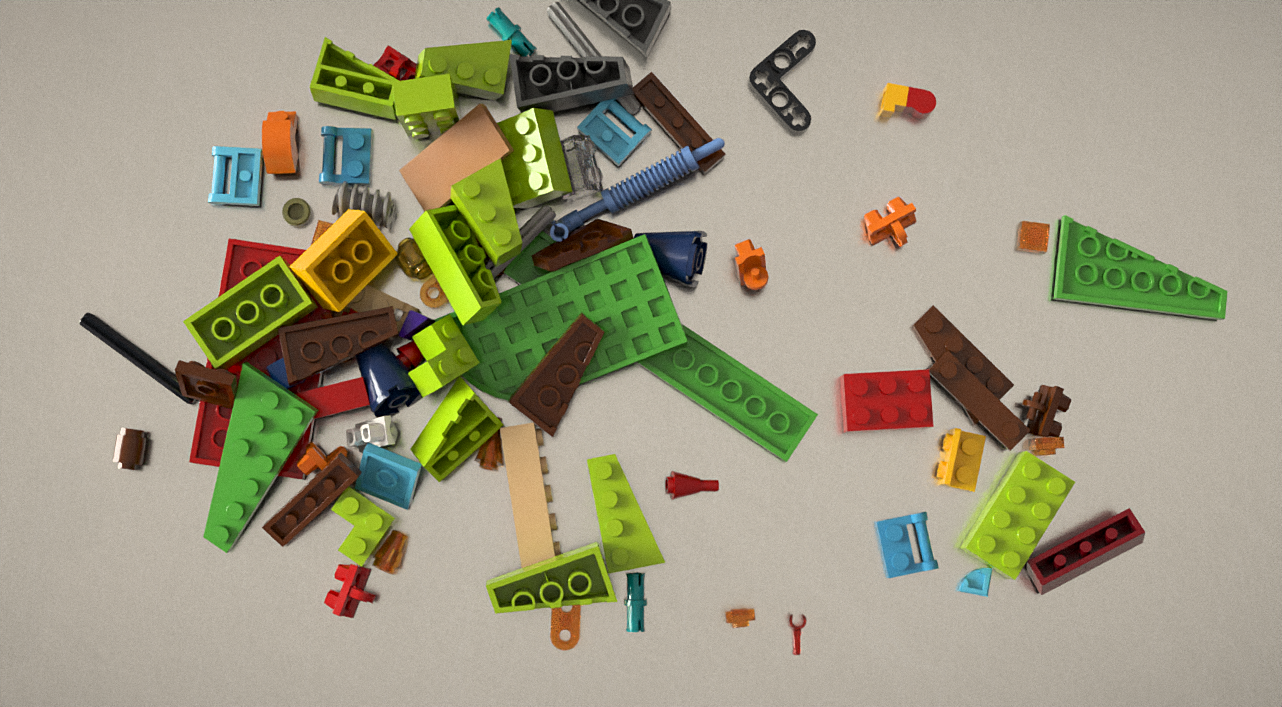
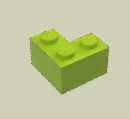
M450 314L412 336L427 362L408 374L423 398L480 363Z
M353 486L345 489L331 508L333 512L354 525L338 551L361 567L369 564L400 519Z

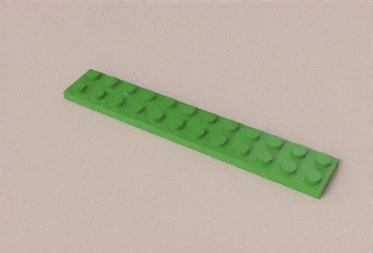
M541 231L508 264L503 272L504 275L521 285L553 272L534 266L531 255L556 241ZM683 324L682 326L688 338L687 342L636 362L785 462L788 461L818 416L817 413Z

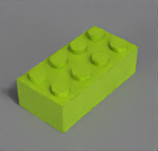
M278 256L183 322L216 370H227L279 334L278 328L295 324L317 309L318 306L299 278L291 270L288 262L281 256Z
M1028 451L1018 452L961 544L960 549L988 567L993 568L994 571L1005 578L1016 580L1075 484V481Z

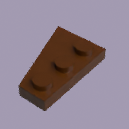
M597 218L572 232L566 239L563 238L561 242L556 241L531 256L534 266L548 271H556L563 266L632 240L634 237L630 228Z

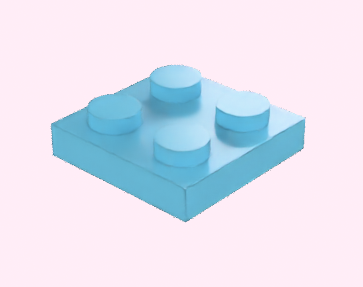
M368 443L363 451L359 468L362 473L356 480L355 489L408 510L413 499L422 464Z

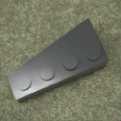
M579 0L646 58H648L672 9L671 2L668 0Z
M510 55L516 104L521 113L532 108L555 112L634 94L630 68L623 57L586 56V58H573L572 56L545 57L544 55H533V57H521L520 55Z

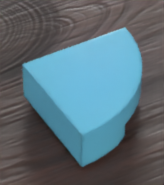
M979 568L969 572L960 582L958 591L988 597L993 568Z

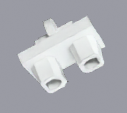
M391 415L355 424L356 428L346 430L348 447L358 446L359 452H363L368 443L381 448L395 444L398 432L396 426L391 422Z

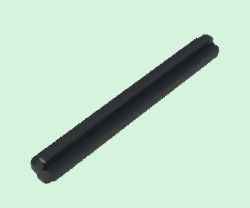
M87 312L80 319L79 324L184 402L193 404L196 399L182 396L175 374L96 316Z

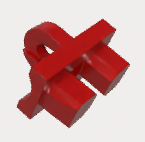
M388 45L380 59L373 66L399 81L415 79L417 64ZM404 67V68L407 69L408 71H407V72L405 73V75L401 78V77H400L401 68Z
M339 564L334 574L335 579L344 583L340 592L330 590L324 601V604L333 609V614L353 618L359 600L373 604L376 595L364 590L371 569L354 564Z

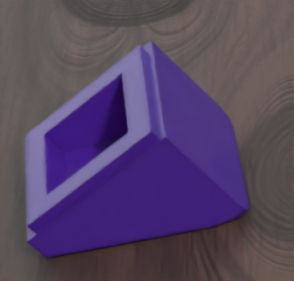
M410 310L399 336L413 341L412 336L435 323V320Z

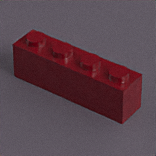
M1128 508L1028 560L1027 573L1040 594L1043 595L1142 544L1145 531L1131 509Z

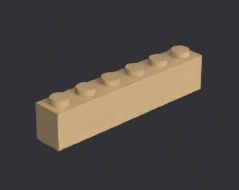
M535 423L500 428L522 568L561 555L560 542H554L552 532L557 530L555 513H549L548 502H553L551 486L545 485L543 475L548 473L546 456H540L539 446L544 445L541 428L536 429Z

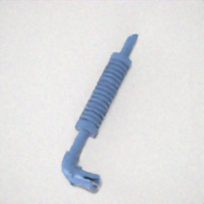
M716 138L694 151H691L689 146L680 149L681 153L677 151L675 156L671 154V158L665 157L666 161L661 159L660 164L656 162V166L652 164L650 169L649 167L645 168L646 171L642 169L641 174L637 172L635 173L636 176L631 175V179L625 178L626 182L622 180L620 181L621 184L616 183V187L614 185L610 186L611 190L607 188L601 191L603 199L580 211L576 209L557 221L553 220L551 223L553 226L550 229L551 237L553 240L561 242L563 238L566 239L569 232L584 225L585 220L609 209L613 214L620 210L619 207L623 209L625 204L629 206V202L634 203V199L638 201L640 196L644 198V194L650 195L649 191L653 193L655 188L659 190V186L665 187L664 183L669 185L670 180L674 182V178L678 180L680 175L684 177L685 172L689 174V170L693 172L699 169L697 161L722 149L725 146L724 140Z

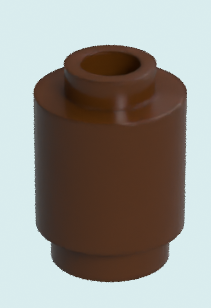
M121 428L120 435L116 437L113 462H118V468L135 470L136 465H142L146 438H143L144 431Z

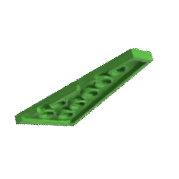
M1062 216L1053 298L1055 300L1223 320L1226 314L1228 291L1197 276L1193 277L1184 273L1171 264L1167 265L1155 259L1154 256L1116 238L1112 239L1090 226H1084L1073 221L1071 217Z
M248 362L243 363L203 536L226 553L231 551L319 411Z

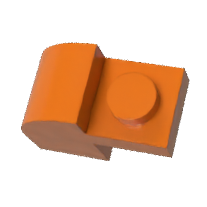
M296 111L268 112L267 120L262 122V150L267 174L296 172L298 161L295 141L298 122Z

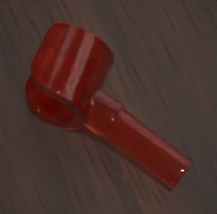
M792 614L788 619V626L793 630V654L800 655L801 629L806 625V617L802 614V625L795 626L792 623Z

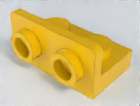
M953 428L950 430V434H945L942 447L943 450H946L945 459L940 461L937 470V478H941L939 485L975 492L986 436L961 431L958 428Z

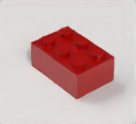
M929 369L843 374L839 377L843 433L914 430L934 427Z

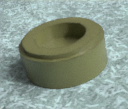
M292 198L284 204L282 214L285 221L291 226L303 227L311 220L312 209L305 200Z

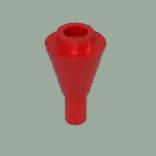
M414 340L396 349L399 353L397 357L408 368H417L424 358Z
M672 471L670 477L667 476L665 480L666 494H670L671 499L700 493V491L719 490L718 480H700V478Z

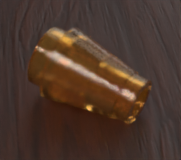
M392 530L391 534L373 556L375 560L372 566L393 575L396 569L399 570L408 536Z

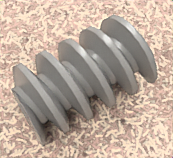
M344 181L335 194L332 214L335 215L339 211L340 216H342L348 209L365 211L372 218L376 226L380 225L383 221L384 227L389 228L394 215L395 202L392 201L391 192H388L383 199L381 198L380 189H377L374 195L371 196L368 186L365 187L362 193H359L358 184L355 183L350 191L348 190L347 181Z

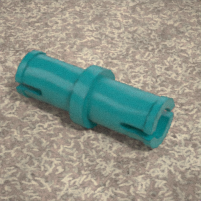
M500 7L494 10L495 13L492 11L486 20L503 36L502 40H512L511 46L521 57L531 56L537 48L521 32L522 28L518 24L514 25Z
M626 573L627 599H624V605L627 606L626 631L645 632L644 606H647V599H644L645 573Z

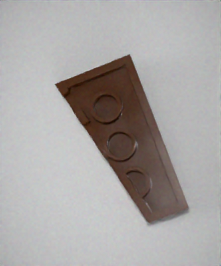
M934 305L912 325L930 357L935 362L948 350L999 400L1014 386ZM964 408L968 419L972 425H975L978 420Z
M393 306L278 328L289 386L399 336Z
M581 312L512 394L508 402L553 437L562 416H564L573 393L577 389L581 377L601 341L604 330Z

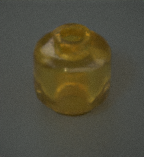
M405 238L398 244V249L396 250L398 254L395 256V261L408 278L422 280L433 273L414 238Z

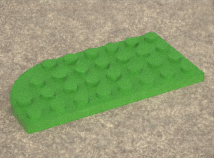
M646 234L499 293L502 303L483 321L462 325L455 311L449 313L480 362L463 373L462 376L481 391L505 400L512 396L581 312L604 330V334L579 384L688 341ZM444 315V316L439 317V318L434 319V320H435V322H437V321H439L440 319L444 318V317L447 316V315Z

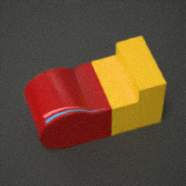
M887 83L883 91L879 116L891 118L894 111L910 113L917 119H924L934 110L936 98L928 90Z

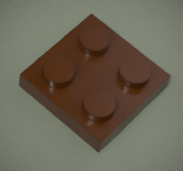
M178 361L175 373L182 396L233 409L238 388L235 375L225 369L214 370L206 368L196 361Z

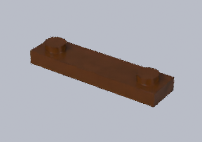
M652 71L633 87L634 97L681 149L689 146L690 150L694 151L713 141ZM720 149L697 161L699 169L703 174H706L726 155L725 152Z
M948 350L929 368L930 375L1009 451L1031 431Z
M342 453L338 454L278 510L262 528L284 547L347 489L362 472Z

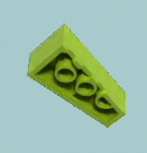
M455 205L426 210L409 228V231L462 325L483 321L502 303L492 272L485 267L484 259L486 255L483 247L478 246L474 233Z
M612 454L587 459L608 574L665 563L616 455Z
M597 542L486 581V588L495 614L539 608H559L570 605L617 602Z

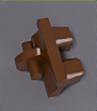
M1041 385L1040 391L1034 392L1032 401L1023 400L1021 406L1029 409L1026 419L1029 420L1027 427L1031 431L1028 434L1041 437L1060 436L1062 423L1055 421L1054 417L1057 411L1065 413L1071 403V399L1063 394V388Z

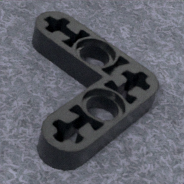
M808 30L795 32L753 68L748 80L749 86L780 122L794 134H802L807 131L811 123V114L781 80L814 51L816 39L813 33ZM798 39L802 41L807 39L809 41L808 49L801 47L794 56L792 50L797 47ZM778 55H786L790 60V65L786 68H779L776 66L774 59ZM756 74L760 76L767 75L766 83L770 88L773 84L776 85L767 96L764 93L767 92L768 88L764 83H755L757 79ZM776 93H783L786 95L788 102L785 106L778 107L773 104L772 96ZM793 104L795 107L792 109V112L796 117L801 115L804 117L802 122L804 126L800 124L794 126L792 124L794 117L790 112L786 116L782 113L788 111Z

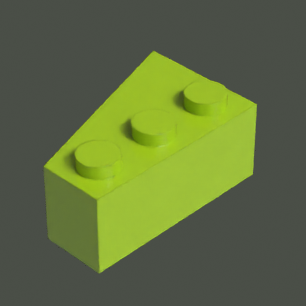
M325 37L309 87L313 100L396 120L397 115L392 82L399 80L372 64L368 65L356 58L352 52L341 49L333 44V41Z
M512 40L425 48L418 55L415 79L450 74L458 93L495 101L504 94Z

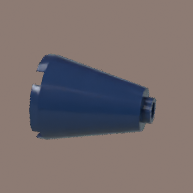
M672 231L635 234L634 238L644 234L647 235L662 275L686 286L695 288L698 285L699 281L694 279L696 273L702 274L708 243L702 242V237H707L706 232Z
M384 343L356 355L360 374L363 377L370 409L377 418L394 415L399 412L397 407L404 403L409 407L421 397L419 390L408 374L410 372L409 368Z

